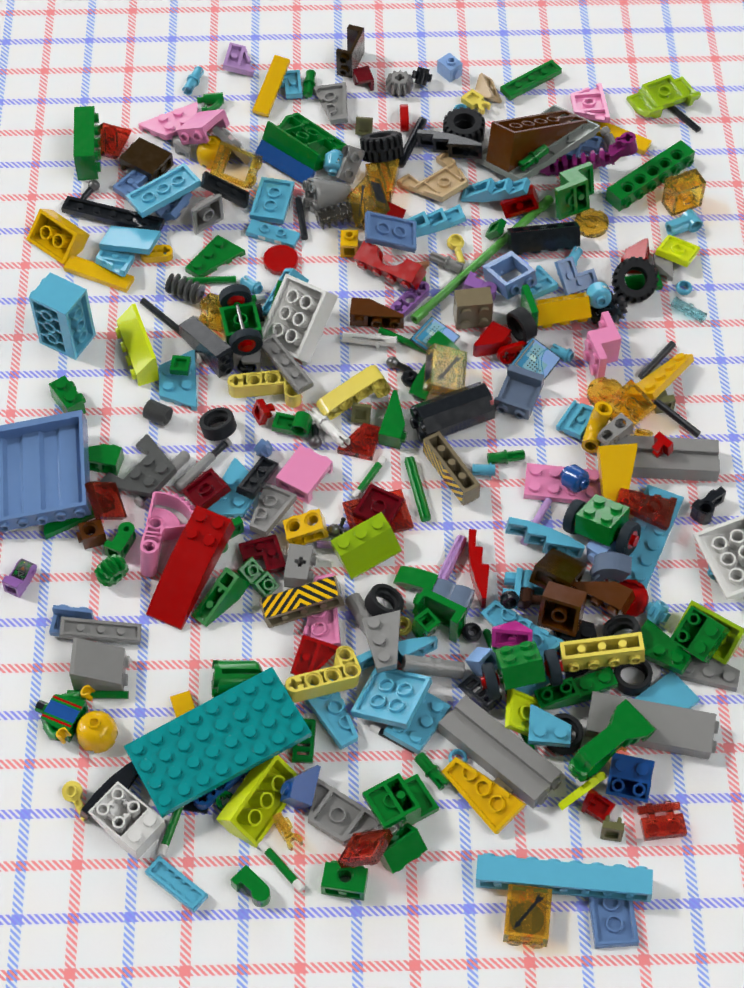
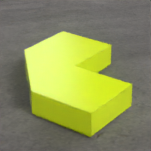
M603 771L599 772L561 800L558 804L560 809L564 810L606 779V774Z

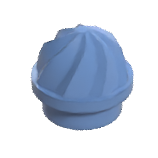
M262 438L253 450L257 456L269 457L272 454L273 447L270 441H265Z

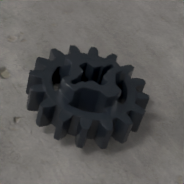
M610 291L612 300L608 306L601 309L590 306L591 321L597 327H599L598 321H600L602 312L609 311L613 322L620 324L619 319L625 318L623 314L628 312L626 309L628 305L624 297L620 296L618 292L613 294Z

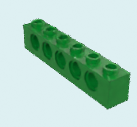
M682 140L678 141L609 186L606 191L605 200L619 212L624 208H628L636 200L642 199L645 194L654 191L656 187L666 183L671 177L678 175L686 167H690L694 162L695 151Z

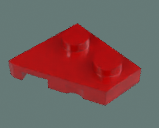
M302 635L290 674L299 675L319 670L336 653L339 646Z

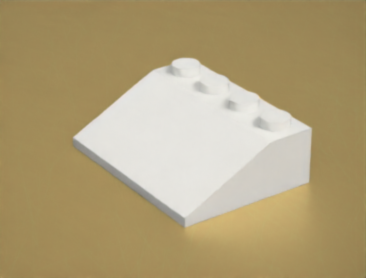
M285 274L262 327L263 339L274 334L292 357L310 363L338 296Z
M744 515L693 534L726 600L744 598Z

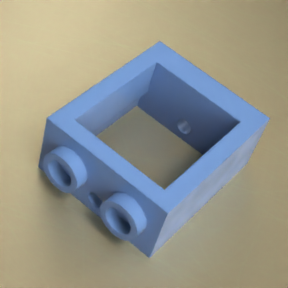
M513 251L482 266L484 279L495 283L497 291L507 300L520 294L522 285L528 284L530 288L537 285L535 270ZM514 269L521 273V275L508 282L501 277Z

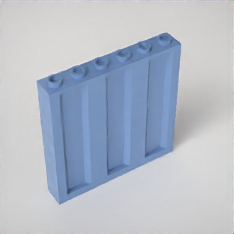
M82 410L0 425V532L92 515L87 419Z

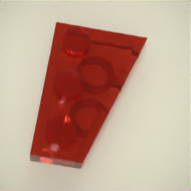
M620 488L615 502L630 507V515L666 531L670 526L677 498L671 497L667 499L657 494L650 496L640 491Z

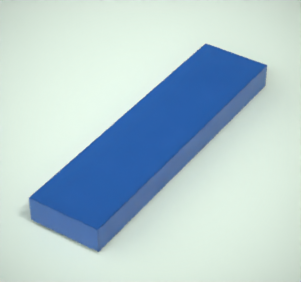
M261 140L254 154L302 184L304 180L313 178L316 173L315 170L265 140Z

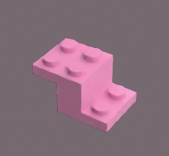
M609 311L601 313L600 321H598L599 329L588 331L587 338L584 340L585 350L583 351V358L588 362L590 373L592 376L594 375L597 382L604 380L607 363L618 361L622 340Z

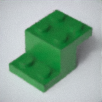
M587 162L560 172V186L554 189L556 217L562 220L590 209L589 195L594 194L593 164Z
M400 773L362 792L364 800L383 830L397 823L400 827L406 823L414 825L439 811L437 803L418 774L404 780Z

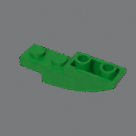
M608 666L574 680L572 677L564 679L563 684L558 686L548 685L534 690V694L540 708L550 710L589 701L593 691L601 693L618 687V682L611 667Z

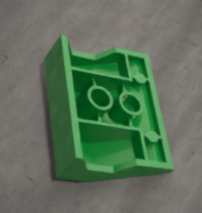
M298 112L285 116L278 126L267 121L262 140H265L315 171L323 169L326 153L333 149L342 151L344 146L347 145Z

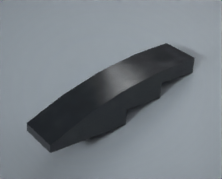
M421 129L417 131L418 147L433 148V152L448 153L449 157L483 158L482 143L450 133Z
M132 761L112 775L92 795L81 809L80 817L88 821L91 816L88 811L117 781L128 790L139 776Z

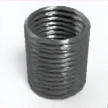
M150 399L146 402L142 415L148 420L166 426L172 418L173 409Z

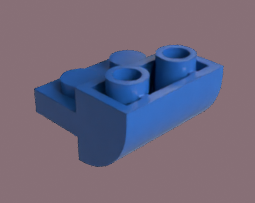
M615 753L611 759L605 794L648 803L655 761Z

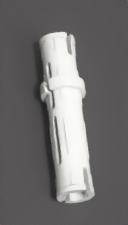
M343 331L342 343L374 345L376 348H380V346L396 348L397 336H384L381 333L373 335Z
M311 408L314 414L310 410L308 411L316 426L326 432L341 448L347 447L344 442L347 445L350 444L351 440L335 427L327 416H323L316 408Z

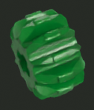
M113 554L102 560L94 572L97 580L103 586L111 587L126 576L129 568L123 557Z

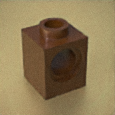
M101 518L78 524L80 530L76 532L78 542H83L85 550L104 545L107 541Z

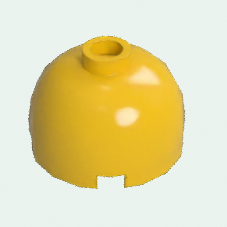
M208 136L209 142L197 145V161L201 166L202 164L205 165L207 169L221 168L225 166L227 160H230V149L218 136Z
M91 711L83 715L78 721L76 736L79 745L85 751L102 753L109 750L115 744L118 729L115 720L108 713Z

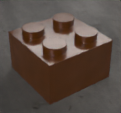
M549 581L542 595L537 626L576 637L582 623L588 592Z

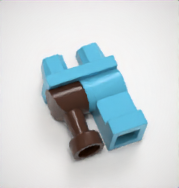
M517 568L516 572H505L504 585L514 586V589L503 588L502 594L506 591H515L519 595V603L515 609L517 607L527 609L531 604H541L542 596L539 595H543L545 589L529 582L532 570Z

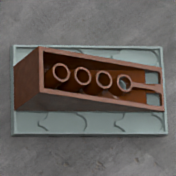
M555 104L540 114L491 122L488 147L482 150L483 158L474 159V161L506 178H510L512 181L525 177L529 179L537 175L540 170L555 163L561 156L578 148L581 143L596 136L597 132L600 131V125ZM545 144L549 148V153L539 159L537 164L534 163L525 171H522L519 168L520 166H518V162L528 156L530 151L533 152Z

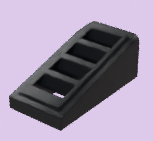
M474 673L458 685V688L488 713L501 703V694L499 699L485 701L488 697L486 689L483 690L480 678ZM474 681L475 684L468 688L467 685ZM478 686L480 687L479 690L473 692L475 688H477ZM483 691L485 692V694H484L483 696H481V697L478 696V695L481 694Z

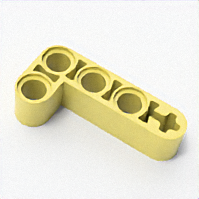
M371 365L321 397L316 402V406L323 416L325 415L332 420L351 408L353 402L358 403L372 393L376 397L382 398L389 394L391 388L378 367Z
M278 370L233 374L227 380L228 392L233 398L284 394L285 403L290 408H296L302 402L301 394L298 395Z
M340 646L336 650L334 666L291 676L286 680L284 687L294 703L352 689L358 685L361 667L353 649L349 646Z

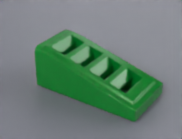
M303 718L312 732V736L298 744H310V747L298 746V744L293 746L292 763L313 764L316 720ZM297 752H309V755H298Z

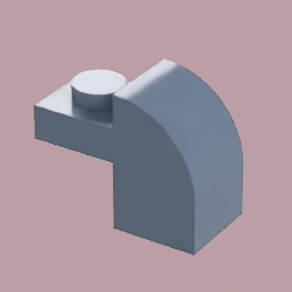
M602 552L595 555L594 565L590 569L591 581H604L607 578L619 582L624 581L631 574L632 557L618 552Z

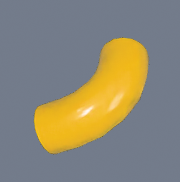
M599 401L592 410L581 445L582 449L586 452L596 453L597 448L600 446L597 436L608 424L613 411L609 403Z

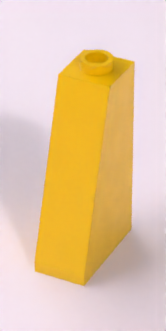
M637 443L605 445L597 448L601 496L625 506L627 504L636 458Z

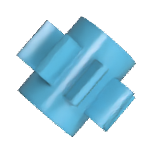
M661 600L649 602L645 608L648 611L646 617L658 625L660 622H667L671 616L668 613L670 607Z

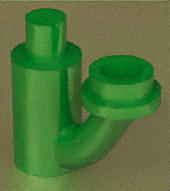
M223 92L203 94V97H197L198 104L204 103V106L201 107L202 111L219 109L224 104Z

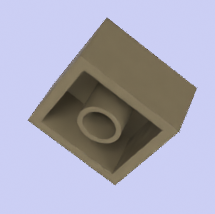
M490 287L454 290L453 316L456 329L488 327L492 322L493 299Z

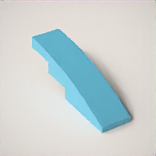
M527 177L514 182L510 178L497 182L489 178L465 188L460 200L462 202H490L519 197L528 193L531 181Z
M460 204L446 211L440 208L427 215L423 211L407 219L416 221V237L436 233L467 221Z
M509 517L505 526L506 534L524 536L523 543L543 546L542 553H548L552 548H555L571 557L581 558L585 549V545L568 535L531 521Z
M418 637L399 641L398 661L402 665L404 654L424 656L436 650L437 637ZM370 650L356 656L361 672L375 665Z

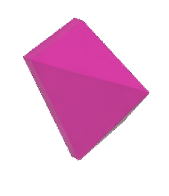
M516 620L492 627V647L501 648L503 646L519 645L524 641H533V630Z

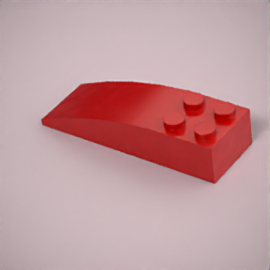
M198 505L195 507L161 575L146 612L147 616L179 630L183 629L235 530L232 519Z

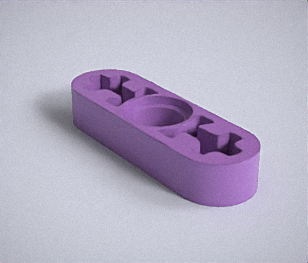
M422 281L417 290L408 289L390 308L404 314L405 318L429 296V284ZM407 298H413L415 301L412 303H408L405 300Z

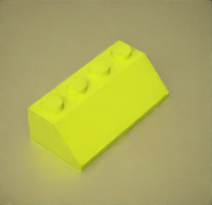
M132 304L116 320L118 328H115L117 338L122 340L120 342L122 352L127 354L125 356L127 366L132 367L130 369L132 379H136L138 386L158 381L159 373L156 356L137 306Z
M279 755L252 768L216 820L229 833L257 848L286 806V803L280 802L282 795L280 790L285 781L297 775L296 772Z

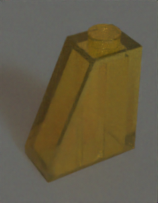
M399 159L389 162L365 164V176L371 196L374 194L371 181L381 185L385 201L392 202L399 175Z

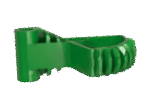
M625 699L613 711L607 728L577 751L570 760L568 770L580 782L589 780L605 766L618 749L622 746L628 747L629 744H637L640 740L645 742L656 731V728Z

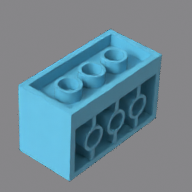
M50 272L29 295L39 342L76 360L96 336L87 289Z

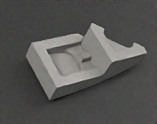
M173 136L175 153H184L185 157L190 158V144L182 145L179 136Z
M654 253L653 262L659 275L667 276L668 281H673L672 261L657 256Z

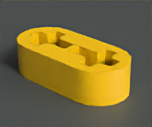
M155 245L150 255L140 254V259L144 263L169 262L173 259V250L169 245Z

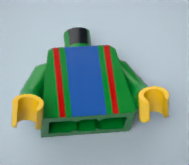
M85 685L81 691L64 693L62 695L54 694L49 703L42 700L37 702L35 711L42 714L43 730L50 740L60 741L62 744H65L66 741L71 742L76 733L78 721L88 712L85 700L92 701L93 699L90 694L95 692V690L90 685Z

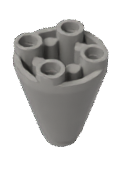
M313 177L304 180L302 184L305 191L303 205L311 212H318L344 202L352 196L351 186L341 182Z

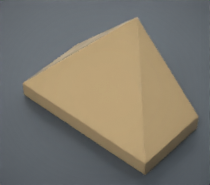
M483 73L479 74L475 91L484 96V100L501 103L502 100L493 80Z

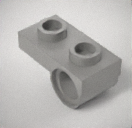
M345 145L342 150L341 167L336 177L353 184L365 151Z

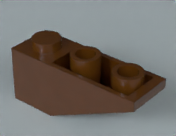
M351 298L350 326L404 329V314L370 298Z
M575 581L571 588L588 592L586 599L590 600L589 602L598 608L602 606L614 616L625 615L636 598L632 589L615 581Z

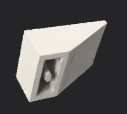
M118 781L88 811L94 820L136 860L166 830L165 820Z

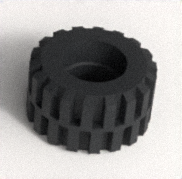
M469 107L455 108L445 115L443 132L482 143L485 134V119L475 109L471 110Z
M379 131L366 134L360 138L361 149L365 151L363 157L365 162H389L399 159L404 155L402 133Z
M633 256L629 259H624L616 267L612 275L611 283L614 287V293L618 292L620 296L624 297L625 302L633 304L647 300L656 290L659 280L657 278L658 272L654 269L655 266L651 265L648 259L644 260L643 257L635 258ZM631 270L641 272L645 278L643 288L640 290L630 289L624 279L627 272Z

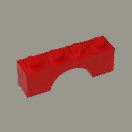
M365 241L362 242L354 256V260L360 269L364 271L368 269L378 277L382 275L392 283H401L400 285L406 289L412 288L417 290L427 273L421 264L409 259L394 266L384 264L383 252L380 248Z

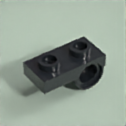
M721 486L716 490H711L703 499H697L691 506L690 517L699 524H709L712 521L715 507L724 502L726 490Z

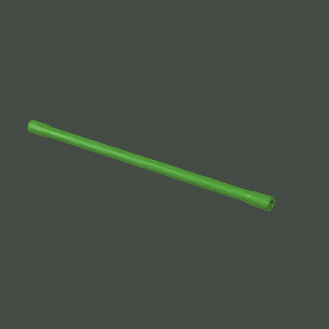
M550 195L545 196L539 202V209L527 213L512 228L527 226L554 203L553 197ZM508 232L501 236L424 306L416 310L410 316L412 322L418 324L432 309L466 280L470 271L475 272L508 243Z

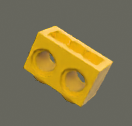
M320 509L309 510L307 513L291 516L283 520L286 539L289 544L306 545L329 537L325 517Z

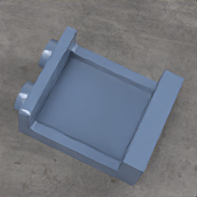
M509 364L505 381L498 397L494 399L496 410L500 413L514 415L518 419L529 420L543 388L544 375Z

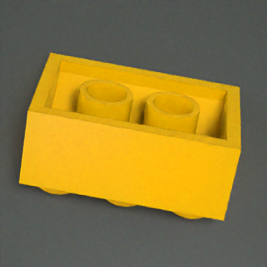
M40 208L26 240L65 265L71 255L77 256L83 251L90 235L54 210Z
M586 292L535 300L539 311L538 326L542 328L552 327V324L555 323L567 325L573 320L586 322L588 318L592 317L589 296Z

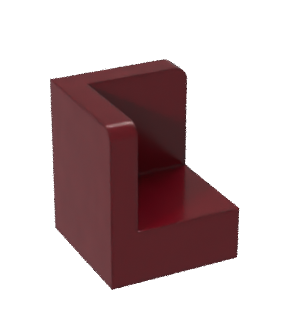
M369 66L354 68V85L368 83L370 91H373L374 78Z

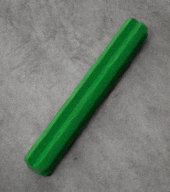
M413 456L406 457L404 463L422 522H428L431 520V514L415 458Z

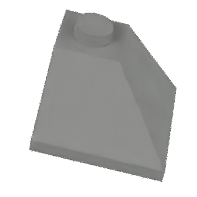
M220 193L200 200L191 209L195 235L224 219L222 195Z

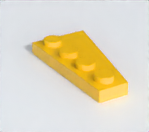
M676 354L669 361L625 391V398L655 400L695 361L693 355Z
M455 757L441 771L495 834H499L527 805L459 757Z

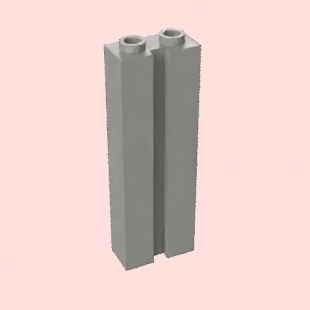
M629 435L616 443V445L637 443L638 447L632 473L633 478L717 482L720 473L719 440L667 437L673 442V452L669 456L663 453L658 458L652 454L653 436Z
M592 692L585 737L594 738L607 728L617 705L627 699L656 728V731L645 742L640 740L637 744H633V746L708 760L711 753L716 751L717 741H713L714 733H718L719 721H716L717 714L601 692Z
M466 695L455 705L451 712H448L438 722V732L458 749L465 751L469 758L495 779L499 777L513 789V793L533 809L538 804L542 805L548 798L547 794L551 790L555 791L562 782L560 780L561 770L517 735L505 728L503 724Z

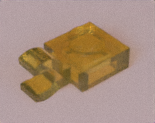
M281 812L273 815L274 825L283 840L286 841L287 848L290 851L293 850L291 842L294 840L303 845L302 837L297 833L291 832L293 826L289 818H284Z

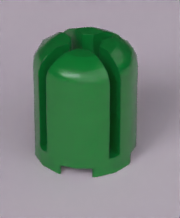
M213 660L212 697L214 698L263 672L259 662L254 660Z

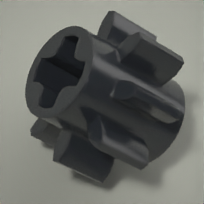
M418 67L417 71L413 70L412 78L415 79L414 83L426 86L427 82H431L432 74H429L430 69Z

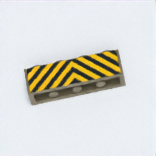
M438 431L424 438V455L460 503L464 506L480 497L481 485L441 432Z
M336 576L325 577L322 580L306 583L303 586L290 588L259 599L263 619L268 628L345 605L341 587Z

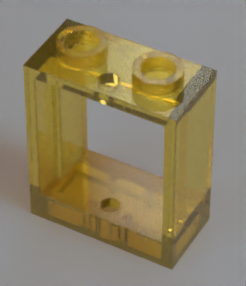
M221 141L210 173L243 188L252 189L257 180V172L262 166L263 156L230 142ZM232 150L253 158L245 181L224 173Z

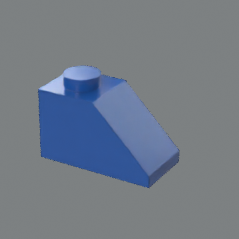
M313 766L285 781L280 790L282 794L280 802L301 810L312 806L321 766Z

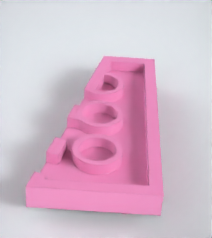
M334 573L314 576L313 582L322 580L325 577H332L335 575ZM338 607L308 616L303 634L340 647Z

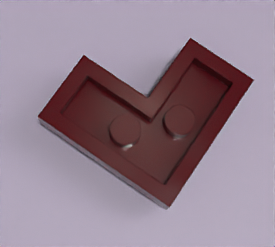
M276 534L238 544L243 563L250 557H253L255 560L263 559L266 571L270 574L285 570L286 563Z

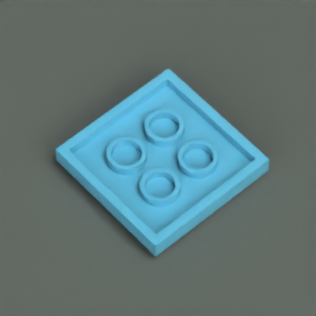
M374 668L351 709V714L353 717L408 729L432 684V679L429 676L404 672L398 669L377 673L376 668Z

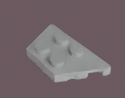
M318 778L313 803L309 810V824L342 845L380 826L372 811Z

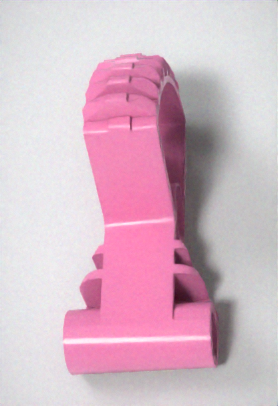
M155 491L152 494L146 527L140 544V572L145 577H153L157 574L163 541L179 539L186 524L180 525L179 519L172 512L163 508H157L155 505L173 508L183 514L187 520L190 519L195 509L189 500L185 501L184 496L179 498L178 493L172 495L171 491L168 493Z

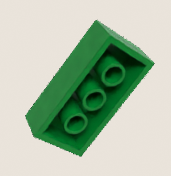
M94 106L74 107L73 157L78 180L98 179V172H101V162H98V160H101V149H99L101 147V137H99L101 135V125L97 124L99 123V113L95 112Z

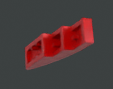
M469 529L468 563L470 576L481 608H486L489 564H482L483 547L475 546L477 530Z

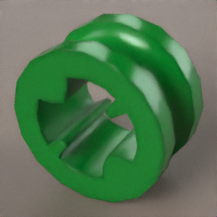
M224 791L216 799V806L220 811L225 807V805H222L221 799L229 798L230 800L233 795L231 792Z

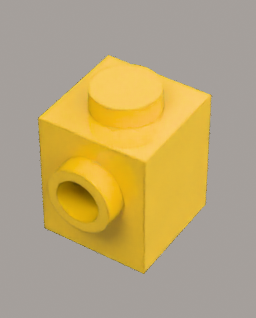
M341 230L340 257L354 258L358 251V230Z

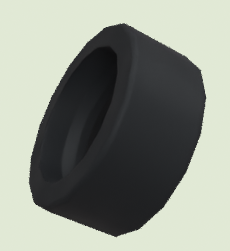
M518 307L506 315L508 328L517 341L527 342L532 337L537 336V325L527 309Z
M224 407L207 411L199 421L204 437L210 441H220L228 438L235 432L237 427L232 411ZM226 421L222 425L211 427L215 423Z
M376 584L373 586L364 600L365 607L371 616L398 610L402 612L404 608L402 595L395 588L387 584ZM376 597L388 601L393 609L381 605Z
M618 615L609 619L604 624L602 634L603 637L612 636L622 629H632L631 633L642 631L635 617Z
M645 660V662L635 665L623 664L615 667L614 675L618 682V687L616 688L625 695H640L650 687L653 676L651 665ZM626 667L638 668L645 675L644 681L640 684H629L622 679L621 671Z
M566 713L554 715L570 724L571 728L575 731L576 737L571 742L570 748L547 746V748L558 755H570L581 746L584 734L583 726L573 715Z

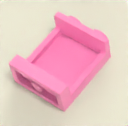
M224 109L201 111L196 113L176 131L182 145L209 142L207 135L209 129H214L215 126L227 128L230 123Z
M300 445L276 476V486L297 494V499L309 504L313 499L312 492L327 473H332L333 461L327 456H321L314 452L311 448Z

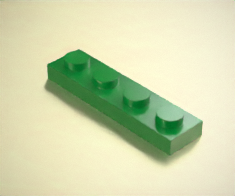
M550 60L500 86V92L511 101L562 74V68L553 60Z

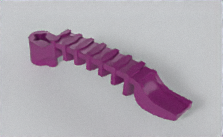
M632 132L623 133L615 139V143L609 145L608 152H604V149L600 148L599 154H595V151L591 150L590 156L586 157L584 152L581 153V158H577L576 154H573L571 160H568L567 156L563 155L562 161L557 159L555 163L540 170L539 173L547 176H558L560 172L587 162L593 164V169L600 166L606 167L609 164L615 165V162L620 157L633 155L637 152L636 136Z

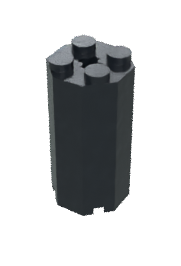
M477 382L413 405L410 408L412 415L410 424L413 429H416L420 443H423L424 438L438 431L445 437L494 419L496 408L495 405L490 404V400H493L486 384Z

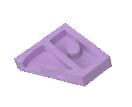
M230 42L222 70L253 77L254 69L250 65L251 60L247 55L246 46Z

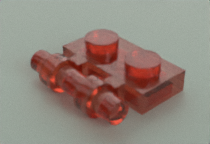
M669 800L664 801L662 804L653 805L652 803H645V806H637L638 815L646 814L647 816L640 819L644 841L687 835L683 813L674 814V811L681 809L679 801L671 802ZM665 812L666 815L655 816V813Z

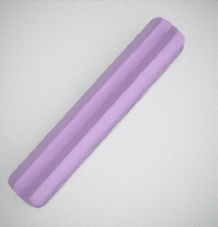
M458 535L438 573V578L448 580L467 542L465 536Z

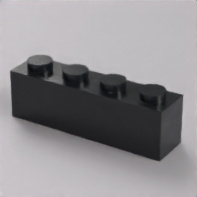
M576 221L507 228L508 249L516 255H522L524 252L540 253L541 250L557 251L560 248L572 250L574 246H580V225Z

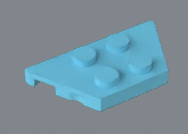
M191 350L180 355L191 357L188 376L170 374L171 360L159 365L160 400L173 402L178 406L183 404L191 407V410L197 411L195 350Z
M236 458L233 459L222 477L231 491L208 508V510L227 518H236L238 516L244 518L254 499L252 500L236 493L237 486L249 473Z

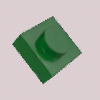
M501 218L491 223L485 237L489 240L496 237L499 238L504 233V227L507 222Z
M173 355L169 369L170 374L188 376L191 357Z

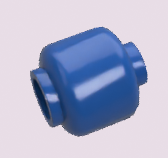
M576 464L566 466L562 470L560 475L561 483L566 488L577 493L588 487L589 473Z

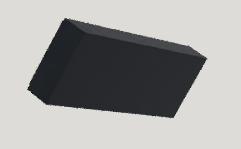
M207 171L202 174L201 188L214 194L220 193L222 198L243 208L248 206L250 192Z
M262 456L237 486L236 493L253 500L278 469L279 463Z

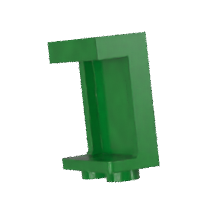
M424 587L422 592L417 593L414 597V609L412 612L414 617L428 607L441 621L440 624L450 628L449 640L456 643L462 634V628L466 624L467 608Z

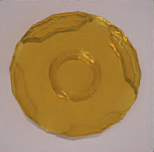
M590 208L578 213L575 217V221L580 225V235L584 237L597 238L604 235L608 230L609 219L601 210L596 211L594 208Z
M600 377L589 384L587 398L593 406L597 402L603 401L609 403L612 409H615L623 401L624 389L617 380Z

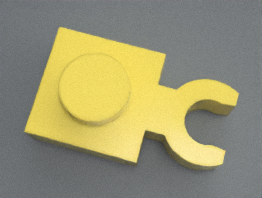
M471 89L461 97L463 104L472 110L477 108L478 112L482 115L485 114L484 108L488 110L491 108V104L488 101H484V96L474 89Z

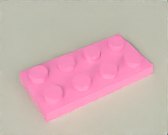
M527 463L523 499L544 501L548 497L552 499V502L571 504L572 501L578 499L587 503L595 494L601 496L599 470L584 469L589 473V485L585 490L575 493L561 483L560 475L565 467Z

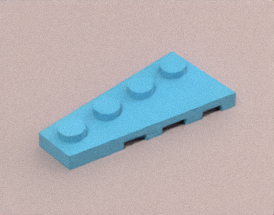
M494 600L481 612V615L492 627L516 620L533 630V641H535L543 659L545 650L555 649L557 651L560 648V642H564L562 639L550 634L547 630L533 624L527 618L518 615L512 609L504 608L497 600Z

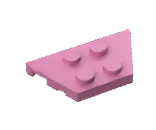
M602 83L596 84V88L592 90L587 87L581 91L571 93L570 100L574 114L588 120L610 123V115Z
M195 102L138 124L141 131L149 130L153 136H158L166 141L170 140L173 136L178 135L176 129L199 110L198 103Z

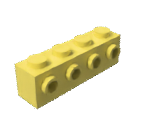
M642 632L560 642L563 672H577L583 669L595 670L600 667H617L623 664L635 665L645 662Z

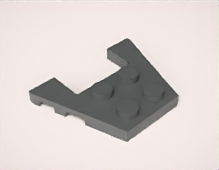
M146 434L136 444V448L147 456L124 479L108 472L98 482V485L104 490L110 488L115 492L127 491L132 495L152 498L153 492L160 491L177 473V470L152 438Z

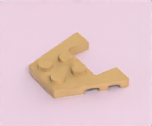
M442 153L436 157V162L443 167L442 169L422 181H418L408 173L397 180V186L444 202L467 188L468 180L461 169L457 167L456 161L449 157L448 153Z

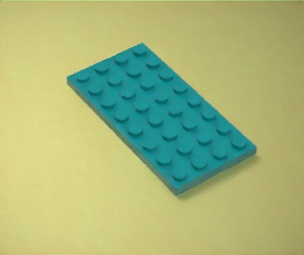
M270 667L126 744L124 748L160 816L163 818L312 736V732L273 667Z

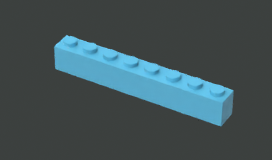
M484 853L483 855H478L476 887L639 902H651L653 869H648L645 866L630 868L622 864L607 866L599 862L583 864L577 860L561 862L558 859L539 860L536 857L524 859L517 858L514 855L495 856L492 853Z

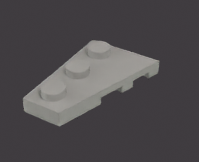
M346 82L314 86V91L331 125L348 123Z
M215 126L212 132L247 166L253 167L256 163L253 159L254 155L249 150H245L242 143L227 128Z
M266 483L262 493L259 495L258 504L249 525L250 531L267 537L295 503L297 494Z
M400 610L361 619L377 673L397 668Z
M691 653L689 654L692 656V661L683 675L676 673L681 680L733 692L737 691L740 670L729 664L725 665L714 658L709 663H705Z

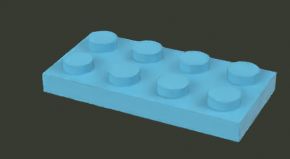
M183 163L125 196L131 206L144 218L200 187L201 180Z

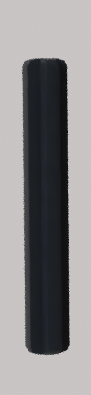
M419 117L404 146V155L396 162V165L400 166V168L406 165L417 143L418 129H424L427 119Z

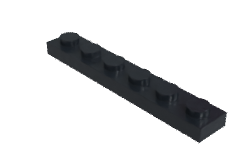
M67 196L61 207L62 213L121 227L161 232L165 224V219L148 215L142 218L135 211L72 196Z

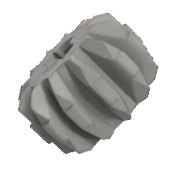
M401 70L388 74L386 78L388 93H391L392 96L398 95V97L411 93L414 83L411 74H408L407 71L401 72Z

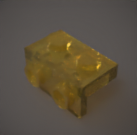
M209 293L201 299V315L198 320L209 329L223 333L219 308H221L219 295Z

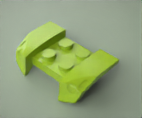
M670 74L642 84L638 93L628 96L626 100L636 113L647 118H659L662 111L666 108L682 102L687 106H691L695 100L700 98L701 93L695 91L683 76L674 79Z

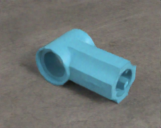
M689 209L681 217L666 222L665 228L668 235L675 236L688 230L692 233L696 232L702 227L703 222L693 209Z

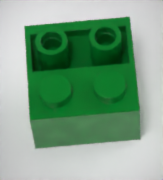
M691 605L669 640L701 661L709 663L730 629Z

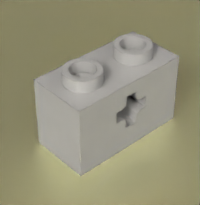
M290 543L284 572V587L296 588L313 582L314 571H311L312 565H316L317 554H313V546Z

